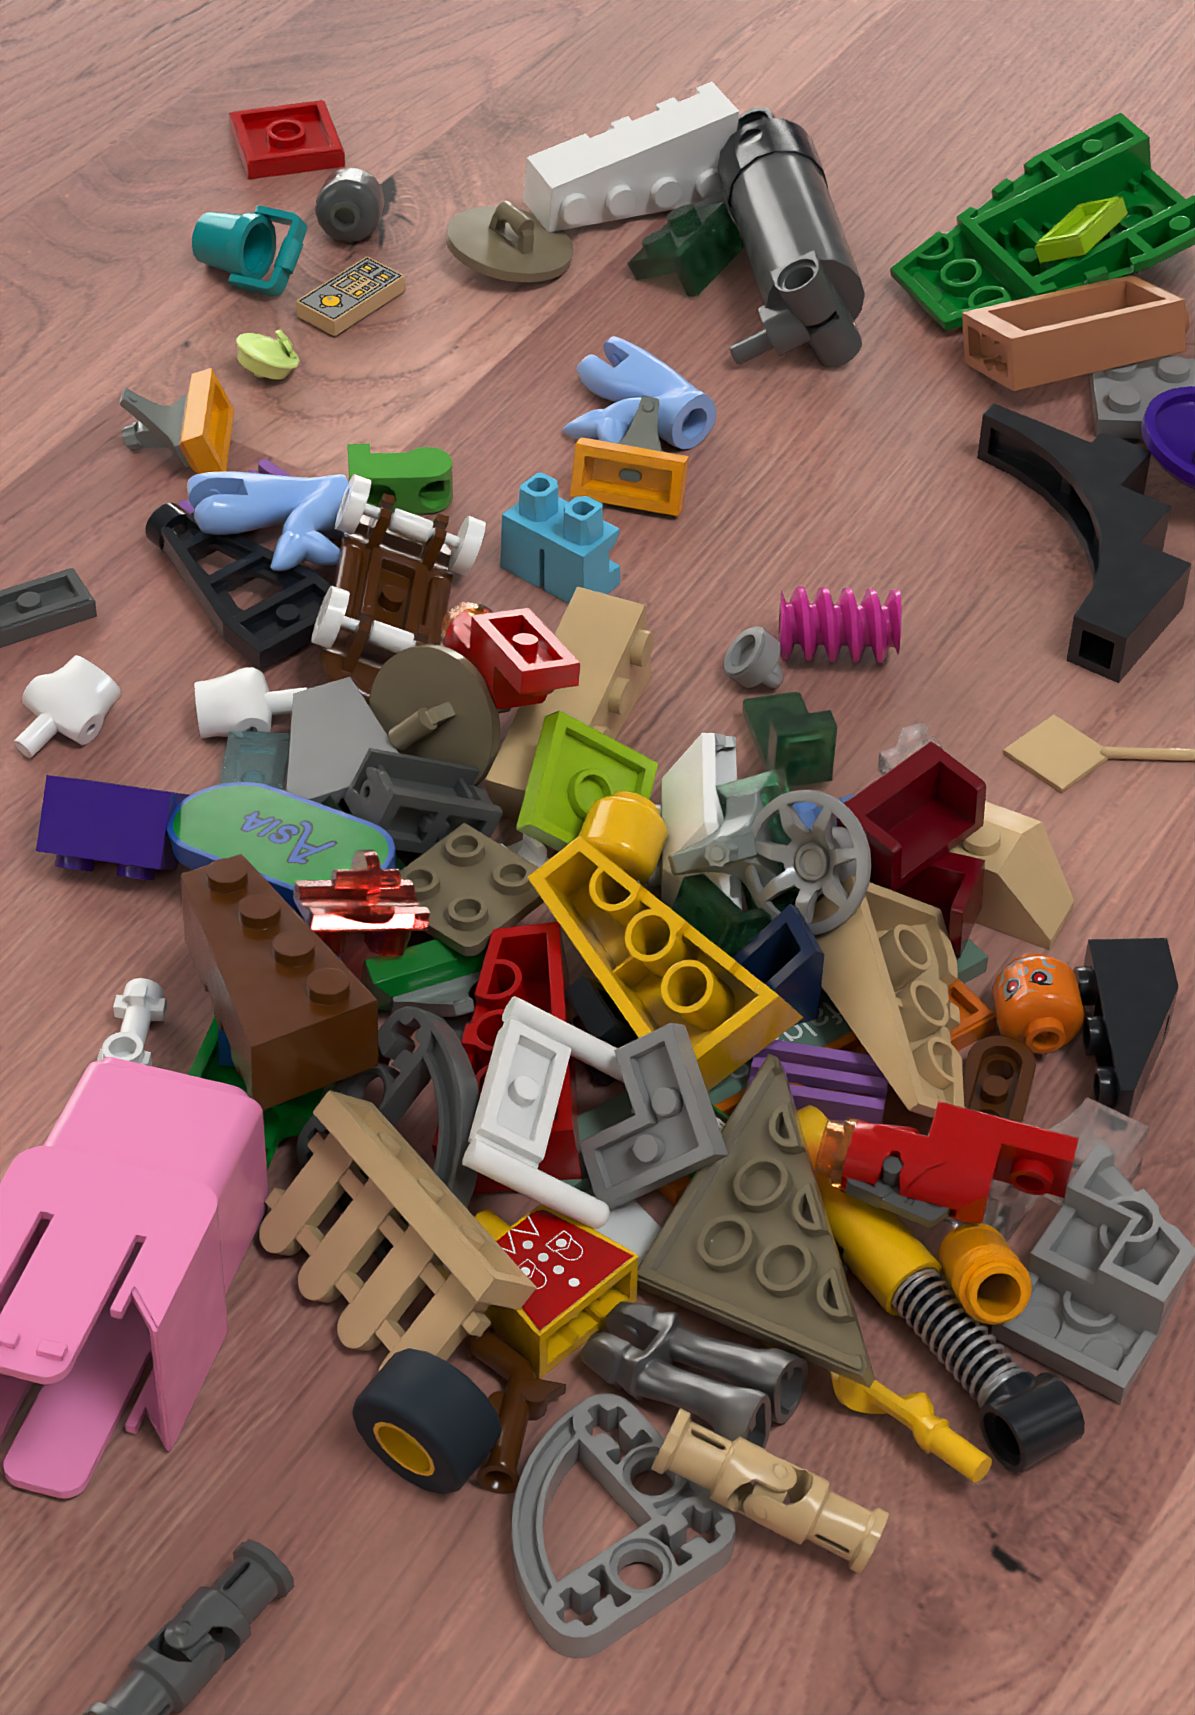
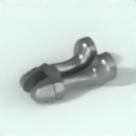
M623 1301L618 1303L608 1313L605 1320L607 1329L611 1334L606 1332L593 1333L581 1350V1360L584 1364L600 1375L608 1384H612L618 1389L623 1388L636 1400L649 1398L679 1407L702 1418L711 1424L714 1433L732 1442L740 1436L764 1449L769 1439L771 1420L781 1424L786 1423L800 1404L808 1379V1364L804 1358L780 1349H756L700 1335L683 1327L677 1312L659 1313L655 1306ZM675 1362L703 1370L735 1386L682 1370L674 1366Z

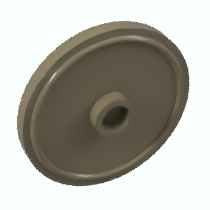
M503 201L498 206H483L464 210L450 220L447 228L446 243L450 252L464 265L493 278L513 282L546 281L562 275L568 270L572 261L573 244L563 230L548 233L533 213L520 210L509 201Z
M423 644L402 650L393 655L382 666L371 689L369 707L398 753L477 767L479 773L473 785L478 786L487 777L498 754L500 745L498 709L495 707L482 674L468 659L458 652L434 644Z

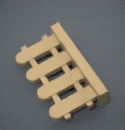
M329 1090L312 1113L330 1133L327 1135L317 1132L307 1145L314 1154L287 1190L274 1188L266 1198L265 1202L271 1208V1211L264 1218L260 1227L259 1238L261 1245L266 1251L283 1256L294 1255L302 1247L310 1256L301 1267L298 1275V1287L301 1294L309 1300L330 1303L336 1300L342 1293L349 1302V1305L342 1312L338 1320V1337L344 1346L363 1351L373 1350L383 1342L390 1353L382 1362L379 1371L393 1354L408 1348L427 1351L447 1361L468 1333L474 1336H481L491 1324V1321L484 1315L490 1304L520 1310L537 1287L372 1102ZM361 1170H363V1171L366 1173V1175L369 1177L368 1180H367V1179L364 1177V1175L360 1172ZM346 1190L353 1200L324 1236L317 1227ZM401 1216H403L410 1224L409 1227L400 1218ZM386 1237L393 1245V1248L364 1284L357 1273ZM442 1263L452 1272L451 1275L441 1265ZM427 1284L435 1295L405 1332L397 1321Z

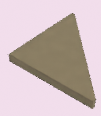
M768 1054L721 1131L729 1156L696 1171L639 1264L637 1285L644 1291L785 1352L795 1354L806 1359V1361L870 1388L875 1380V1376L787 1075L778 1057Z

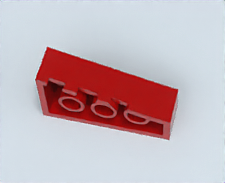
M558 921L492 930L474 994L476 1000L471 1024L466 1023L461 1044L474 1070L480 1095L497 1033L504 1024L502 1015L512 997L516 996L572 1025L571 1003L564 993L570 986L569 973ZM570 1056L545 1156L537 1168L559 1180L582 1179L581 1151L578 1144L580 1136L575 1058ZM437 1126L434 1140L432 1143L435 1158L437 1153L439 1126ZM478 1173L473 1194L513 1189Z

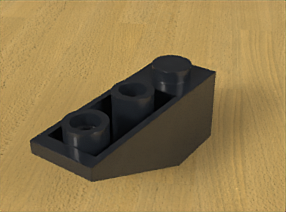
M1167 938L1088 939L1084 965L1074 967L1073 970L1076 975L1082 1005L1085 1006L1087 1015L1085 1016L1082 1029L1084 1052L1086 1056H1095L1097 1063L1093 1074L1094 1101L1097 1107H1106L1111 1135L1126 1134L1169 1032L1179 986Z

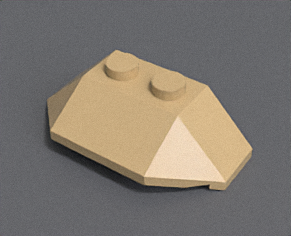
M985 801L983 827L949 851L985 860L982 908L976 923L1049 950L1073 910L1074 898L1042 821Z

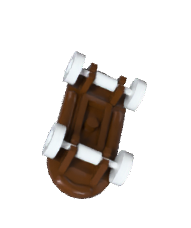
M354 474L345 490L335 521V529L344 532L334 584L330 586L322 602L313 629L311 642L321 646L320 661L329 683L351 677L369 705L374 680L382 666L393 655L407 648L423 644L445 646L444 629L453 578L452 571L464 576L469 574L480 550L486 523L485 521L467 516L457 536L445 531L449 516L438 513L434 521L398 508H394L391 511L394 505V496L384 493L377 507L367 504L371 480ZM447 545L453 547V548H452V552H451V550L449 549V547H448Z

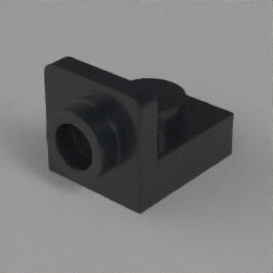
M583 974L564 991L578 1014L572 1019L575 1027L616 1048H620L639 1038L602 984ZM586 1064L597 1082L608 1086L616 1080Z

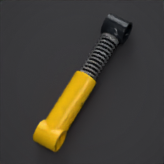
M807 1105L797 1110L839 1257L886 1312L906 1319L907 1325L914 1328L915 1334L922 1337V1342L930 1347V1351L938 1356V1361L945 1364L946 1370L953 1373L954 1379L961 1382L962 1388L969 1391L970 1397L978 1402V1407H980V1428L989 1449L996 1459L1006 1469L1014 1473H1020L1081 1439L1085 1432V1422L1081 1408L1068 1386L1052 1373L1044 1372L1035 1376L1031 1372H1026L1023 1368H1020L1019 1363L1012 1362V1355L1004 1353V1346L996 1344V1337L988 1335V1328L980 1326V1322L973 1319L968 1313L966 1316L964 1313L966 1311L959 1300L956 1299L953 1290H948V1283L941 1281L943 1266L895 1213L884 1208L878 1209L846 1193L840 1192L843 1181L842 1171L846 1157L841 1152L839 1139L832 1124L814 1106Z

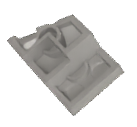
M1097 1141L1067 1185L1064 1204L1030 1252L1027 1271L1031 1278L1032 1291L1027 1306L1011 1321L992 1325L991 1335H994L996 1340L1121 1404L1148 1359L1175 1306L1195 1262V1248L1176 1226L1169 1224L1163 1219L1159 1212V1206L1144 1189L1138 1192L1114 1165V1154L1106 1145Z

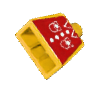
M538 1205L512 1226L490 1209L483 1210L474 1216L537 1287L520 1310L490 1304L484 1315L491 1321V1325L504 1341L530 1362L538 1379H541L588 1341L593 1333L599 1332L606 1326V1316L621 1301L631 1303L637 1301L639 1256L598 1231L545 1205Z

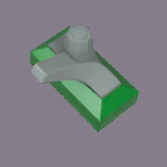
M438 939L364 960L360 981L378 1000V1010H389L390 1014H393L396 1010L408 1006L417 1007L436 1014L446 1021L461 1042L466 1023H469L466 1014L474 1011L473 998L471 996L476 991L487 948L475 956H464Z

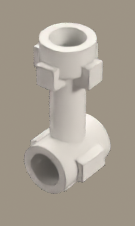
M137 978L126 984L123 995H116L113 1006L114 1017L123 1019L121 1030L104 1041L99 1051L97 1062H101L102 1059L107 1057H114L152 1066L151 1052L144 1051V1045L151 1021L165 1020L167 1002L166 998H164V991L159 984L149 979Z

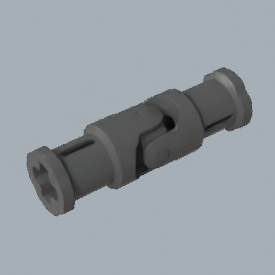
M251 1539L241 1542L233 1551L234 1562L210 1588L207 1586L199 1587L182 1605V1610L173 1620L165 1624L128 1664L130 1674L103 1703L91 1704L82 1715H169L170 1712L180 1714L221 1668L222 1663L230 1659L251 1636L250 1624L273 1599L286 1597L294 1588V1579L289 1569L270 1549L261 1543Z

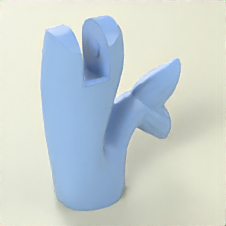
M612 336L604 342L603 349L612 366L593 354L587 355L578 364L577 373L581 383L595 395L615 403L605 409L589 411L564 426L562 430L570 437L578 440L583 437L618 443L626 435L632 424L642 396L659 399L658 435L659 438L674 447L684 450L697 446L708 435L715 423L716 405L708 395L694 387L659 358L626 340Z
M228 471L197 474L188 480L186 487L189 502L195 508L194 519L202 533L230 535L283 525L282 535L277 541L271 562L272 570L287 571L297 566L303 560L321 566L338 564L341 549L328 538L339 539L343 538L344 532L335 529V521L343 495L348 486L346 476L338 474L305 478Z

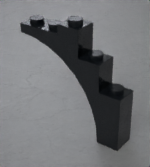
M993 403L983 413L977 458L1014 476L1041 495L1071 527L1084 548L1092 573V590L1073 618L1066 661L1119 683L1183 609L1192 563L1163 552L1171 506L1144 495L1151 452L1105 432H1101L1091 443Z

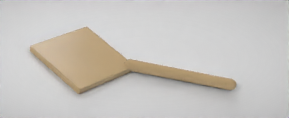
M1054 714L1003 749V755L1060 793L1066 791L1109 759L1195 761V749L1103 747Z

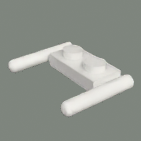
M514 996L508 1002L502 1015L504 1024L497 1033L468 1138L470 1144L465 1151L462 1164L592 1229H599L607 1223L610 1215L609 1207L605 1202L537 1168L545 1156L570 1056L624 1083L614 1052L618 1048Z

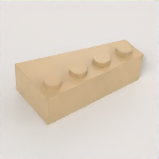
M577 586L554 635L581 663L579 686L555 689L551 694L547 695L543 703L520 706L485 779L488 797L492 804L500 806L503 811L502 817L516 821L519 819L545 716L560 710L610 738L616 739L652 676L650 656L654 644V633L648 631L646 606L644 604Z

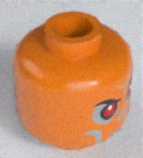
M1026 954L1014 959L996 976L992 986V995L1001 1036H1008L1021 1041L1030 1048L1032 1053L1047 1054L1067 1045L1080 1033L1085 1020L1076 975L1065 962L1044 954Z

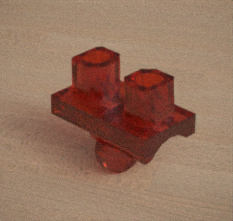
M357 850L352 859L351 869H333L331 880L295 881L293 900L303 920L337 957L345 952L348 932L365 931L364 941L370 952L380 956H403L412 931H423L428 928L430 912L427 907L419 905L411 879H401L399 869H381L378 855L374 850Z

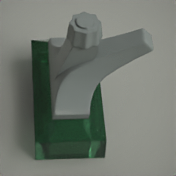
M783 768L715 786L724 821L708 837L668 856L672 874L676 876L690 873L717 872L734 875L741 881L748 911L759 910L749 891L744 870L752 864L757 869L761 885L764 888L774 877L784 872L785 869L784 863L770 860L756 853L751 826L758 813L769 802L789 792ZM779 812L768 822L761 839L758 841L785 845L791 842V838L783 830ZM794 887L772 899L771 902L775 906L795 901L800 889Z

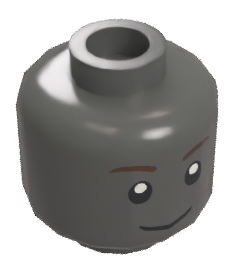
M351 167L336 171L327 178L316 199L315 212L319 225L326 234L335 240L348 243L363 240L373 233L383 214L385 204L383 189L376 178L365 170Z

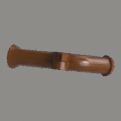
M487 1327L481 1336L469 1334L465 1343L466 1353L470 1358H478L505 1378L507 1384L505 1391L494 1392L488 1397V1400L498 1414L502 1430L497 1444L490 1451L488 1462L478 1471L476 1476L479 1484L488 1491L497 1494H509L516 1491L520 1480L517 1466L528 1420L541 1419L547 1412L548 1402L565 1394L566 1384L537 1379L530 1362L494 1335L492 1328Z

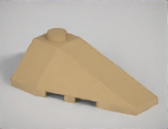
M850 876L841 883L848 895H850L854 885L855 876ZM870 882L861 905L850 919L833 931L814 935L824 953L821 986L909 1111L933 1118L938 1101L964 1108L962 1057L951 1044V1030L960 1025V1009L949 1001V985L958 980V967L941 909ZM826 896L822 897L815 903L812 923L826 920L835 914L840 907Z

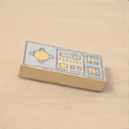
M366 256L296 301V316L335 337L406 291L405 275Z

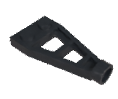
M176 503L163 504L151 514L145 528L146 537L168 555L222 638L254 666L262 670L311 643L315 622L325 595L331 586L330 583L316 572L300 564L287 571L272 570L273 551L238 534L210 535L202 533L194 519V513H187ZM216 551L237 560L210 575L197 563V561ZM255 578H262L283 589L246 610L240 609L229 595V592Z

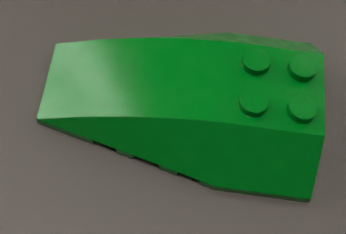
M1120 112L1035 155L1024 164V173L1014 181L1007 178L991 189L992 198L978 209L969 206L956 217L957 225L946 234L937 231L890 268L891 277L944 330L963 328L962 312L1127 275H1135L1195 245V195L1185 199L1151 169L1149 136ZM1117 196L1119 198L1123 197L1128 214L1085 255L1043 263L1039 262L1034 246L1078 204Z

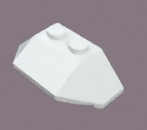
M702 733L662 778L661 804L655 805L658 808L660 817L666 824L668 835L655 871L648 880V887H660L661 901L733 958L740 951L742 927L741 880L734 875L717 872L690 873L674 876L668 860L670 854L683 850L714 833L724 821L726 800L738 797L736 737L717 733Z

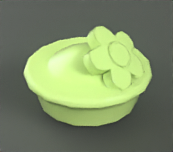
M281 329L275 331L277 340L256 333L240 334L236 339L238 362L253 372L258 378L285 379L291 370L297 368L300 360L294 352L291 341Z

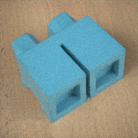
M542 472L536 473L520 485L519 502L502 514L500 567L538 588L544 585V591L568 604L577 586L608 594L620 584V565L609 560V551L615 545L620 529L603 520L602 503L589 496H576L568 502L558 497L556 479Z

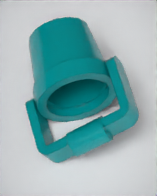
M260 205L256 206L254 213L207 212L199 218L194 227L192 235L193 254L197 261L231 273L228 283L234 287L270 296H278L283 293L290 274L294 272L304 245L303 240L307 232V224L293 212ZM272 222L289 225V231L282 242L270 280H260L268 273L276 252L277 237Z

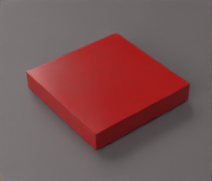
M324 100L232 111L229 113L230 129L248 180L345 167V153Z

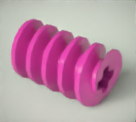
M804 586L795 587L789 603H786L781 590L779 642L782 660L789 661L795 644H800L806 661H812L818 646L824 645L830 662H836L842 646H848L853 663H860L867 646L872 647L877 664H883L890 647H895L897 655L899 654L902 619L900 591L898 589L890 590L884 605L881 606L876 590L870 588L865 591L860 605H857L851 588L842 589L836 604H833L827 587H820L813 603H809Z

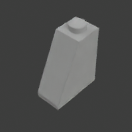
M346 677L293 693L287 792L352 815L344 797L368 749L373 748L398 753V751L390 742L388 735L351 677Z

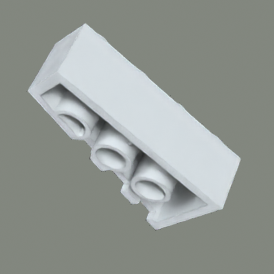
M709 82L696 88L697 95L680 102L674 97L656 104L655 112L632 121L629 116L611 122V127L606 132L589 138L585 133L526 158L523 202L548 233L693 206L721 191L723 187L717 170L719 156L729 137L737 131L739 110L713 82Z

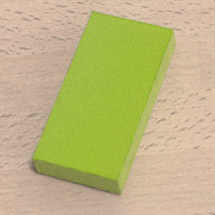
M1117 196L1078 204L1034 246L1039 262L1043 263L1085 255L1128 214L1123 197L1119 198Z

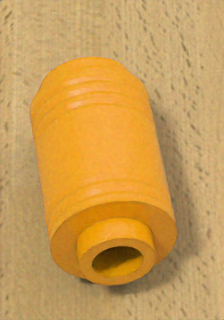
M965 1223L957 1226L945 1236L939 1247L938 1262L943 1266V1277L968 1315L976 1321L990 1325L1003 1324L1016 1318L1025 1309L1030 1300L1032 1283L1028 1271L1003 1236L995 1228L985 1223Z

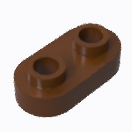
M989 1036L977 1041L968 1053L963 1072L964 1108L1023 1123L1036 1067V1060L1030 1048L1021 1041L1008 1036Z

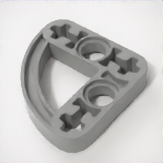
M596 1394L583 1400L564 1414L548 1430L537 1444L524 1467L513 1503L512 1562L521 1599L533 1624L548 1645L560 1655L573 1659L588 1658L622 1638L719 1572L730 1561L734 1551L736 1530L734 1516L729 1509L709 1500V1490L669 1470L664 1472L673 1482V1487L668 1492L657 1496H649L640 1493L634 1488L631 1483L632 1479L639 1473L652 1470L651 1467L665 1439L633 1404L625 1398L613 1394ZM599 1425L606 1432L619 1428V1443L617 1444L605 1432L593 1437V1427ZM620 1449H621V1450L623 1451V1453L625 1454V1456L622 1458L621 1461H620ZM579 1460L639 1528L559 1581H556L545 1550L543 1539L544 1524L557 1488L569 1470ZM692 1527L700 1534L712 1529L714 1531V1540L708 1543L704 1538L698 1536L686 1543L687 1529ZM678 1551H680L679 1565L676 1564L673 1556ZM644 1562L658 1569L662 1577L655 1586L637 1590L624 1584L618 1574L628 1564ZM600 1586L604 1587L607 1595L602 1600H600ZM571 1608L578 1615L586 1614L592 1610V1624L585 1626L578 1619L571 1620L565 1624V1610Z

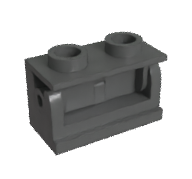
M373 748L368 749L344 797L353 816L372 822L390 834L394 841L395 849L421 854L425 853L463 823L490 838L503 815L500 806L492 804L486 791L480 786L473 785L479 773L477 767Z

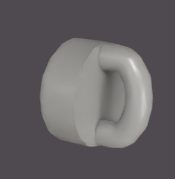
M754 626L744 630L734 639L726 652L724 659L725 673L729 678L746 688L757 686L760 683L769 688L779 687L783 682V671L778 661L781 652L779 640L762 627Z

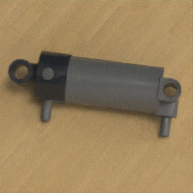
M760 107L746 111L739 116L737 131L729 137L720 152L717 170L723 186L721 191L688 208L689 217L693 224L697 226L726 210L730 212L739 228L763 302V306L758 308L765 329L733 344L730 347V353L734 361L741 365L772 348H775L777 353L782 356L808 343L823 366L837 367L853 359L862 346V338L855 320L862 311L865 293L829 194L825 173L812 138L800 125L784 118H775L768 108Z

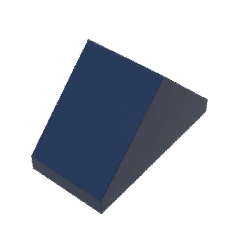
M789 904L739 951L733 959L777 993L804 1017L795 1024L797 1025L818 1019L824 953L799 908Z

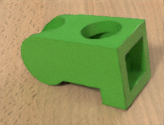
M347 444L349 481L354 474L371 480L367 504L377 507L385 493L395 497L391 511L394 508H398L418 516V514L440 512L448 508L452 503L453 466L450 455L445 451L434 447H421L409 452L370 453V444Z

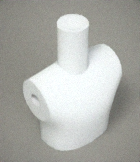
M77 655L56 672L37 676L28 684L22 696L24 706L33 712L37 718L13 741L15 747L27 758H32L58 731L81 745L90 743L102 728L104 718L111 707L121 698L119 686L104 671Z
M242 668L221 677L195 682V700L201 739L215 736L231 737L247 745L262 743L270 735L272 716L291 714L293 693L307 690V687L270 692L264 674L255 668Z

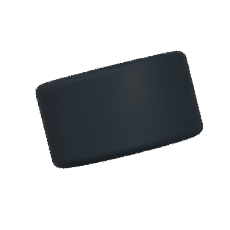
M411 1348L392 1355L356 1398L352 1410L358 1432L368 1447L389 1468L405 1480L424 1490L444 1495L459 1491L497 1444L502 1430L496 1410L487 1396L467 1375L446 1360L427 1351Z

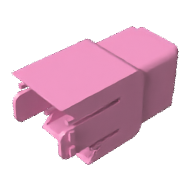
M107 1057L102 1059L101 1062H92L87 1066L45 1144L23 1151L12 1161L0 1182V1445L33 1382L43 1384L4 1459L5 1477L13 1486L62 1499L72 1498L83 1492L150 1357L153 1358L154 1366L125 1423L126 1432L136 1434L147 1414L166 1450L171 1452V1449H173L227 1334L226 1294L268 1208L265 1202L269 1196L263 1110L241 1088L119 1058Z

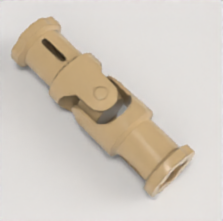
M681 1408L651 1467L652 1470L660 1474L669 1470L709 1490V1500L733 1512H739L799 1545L808 1540L848 1560L849 1568L859 1574L863 1572L871 1558L889 1516L887 1511L879 1507L870 1511L830 1491V1481L786 1460L780 1459L768 1453L764 1448L740 1436L732 1442L691 1421V1414ZM786 1494H788L791 1504L785 1505L782 1503Z

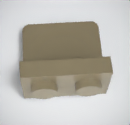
M463 823L399 871L388 889L375 898L379 947L391 953L415 946L428 935H431L464 956H475L488 947L493 929L513 927L544 903L527 878L539 867L466 823Z

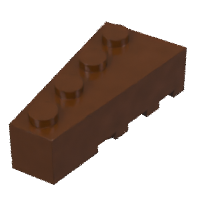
M242 854L218 859L209 865L181 874L185 941L204 989L211 995L214 1003V1015L220 1030L225 1031L230 1043L231 1058L237 1073L243 1076L248 1096L254 1099L261 1106L262 1110L378 1066V1000Z

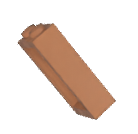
M1133 275L962 312L965 364L1013 391L1185 352V332L1189 327V314L1185 306V299Z

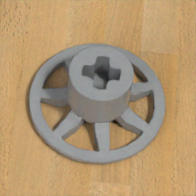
M810 789L791 791L769 802L758 813L751 826V832H753L756 853L770 860L784 863L785 871L774 877L763 888L757 869L752 864L747 866L744 874L755 904L772 921L781 912L772 904L771 900L797 887L800 891L797 895L795 906L799 908L813 935L835 930L856 913L870 883V847L859 820L839 799L820 791ZM810 802L823 807L813 823L812 829H808L802 823L792 806L793 804ZM779 812L783 830L791 838V842L785 845L758 841L761 839L768 822ZM836 816L846 828L833 827ZM850 876H855L854 885L850 895H848L841 883ZM824 894L840 907L835 914L826 920L812 923L815 903L819 895Z

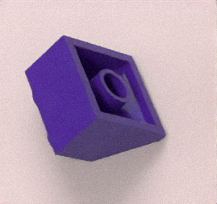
M46 775L36 851L57 854L56 867L93 871L95 860L118 863L117 876L155 881L156 869L176 870L179 861L173 854L171 842L168 838L167 824L177 805L190 796V794Z

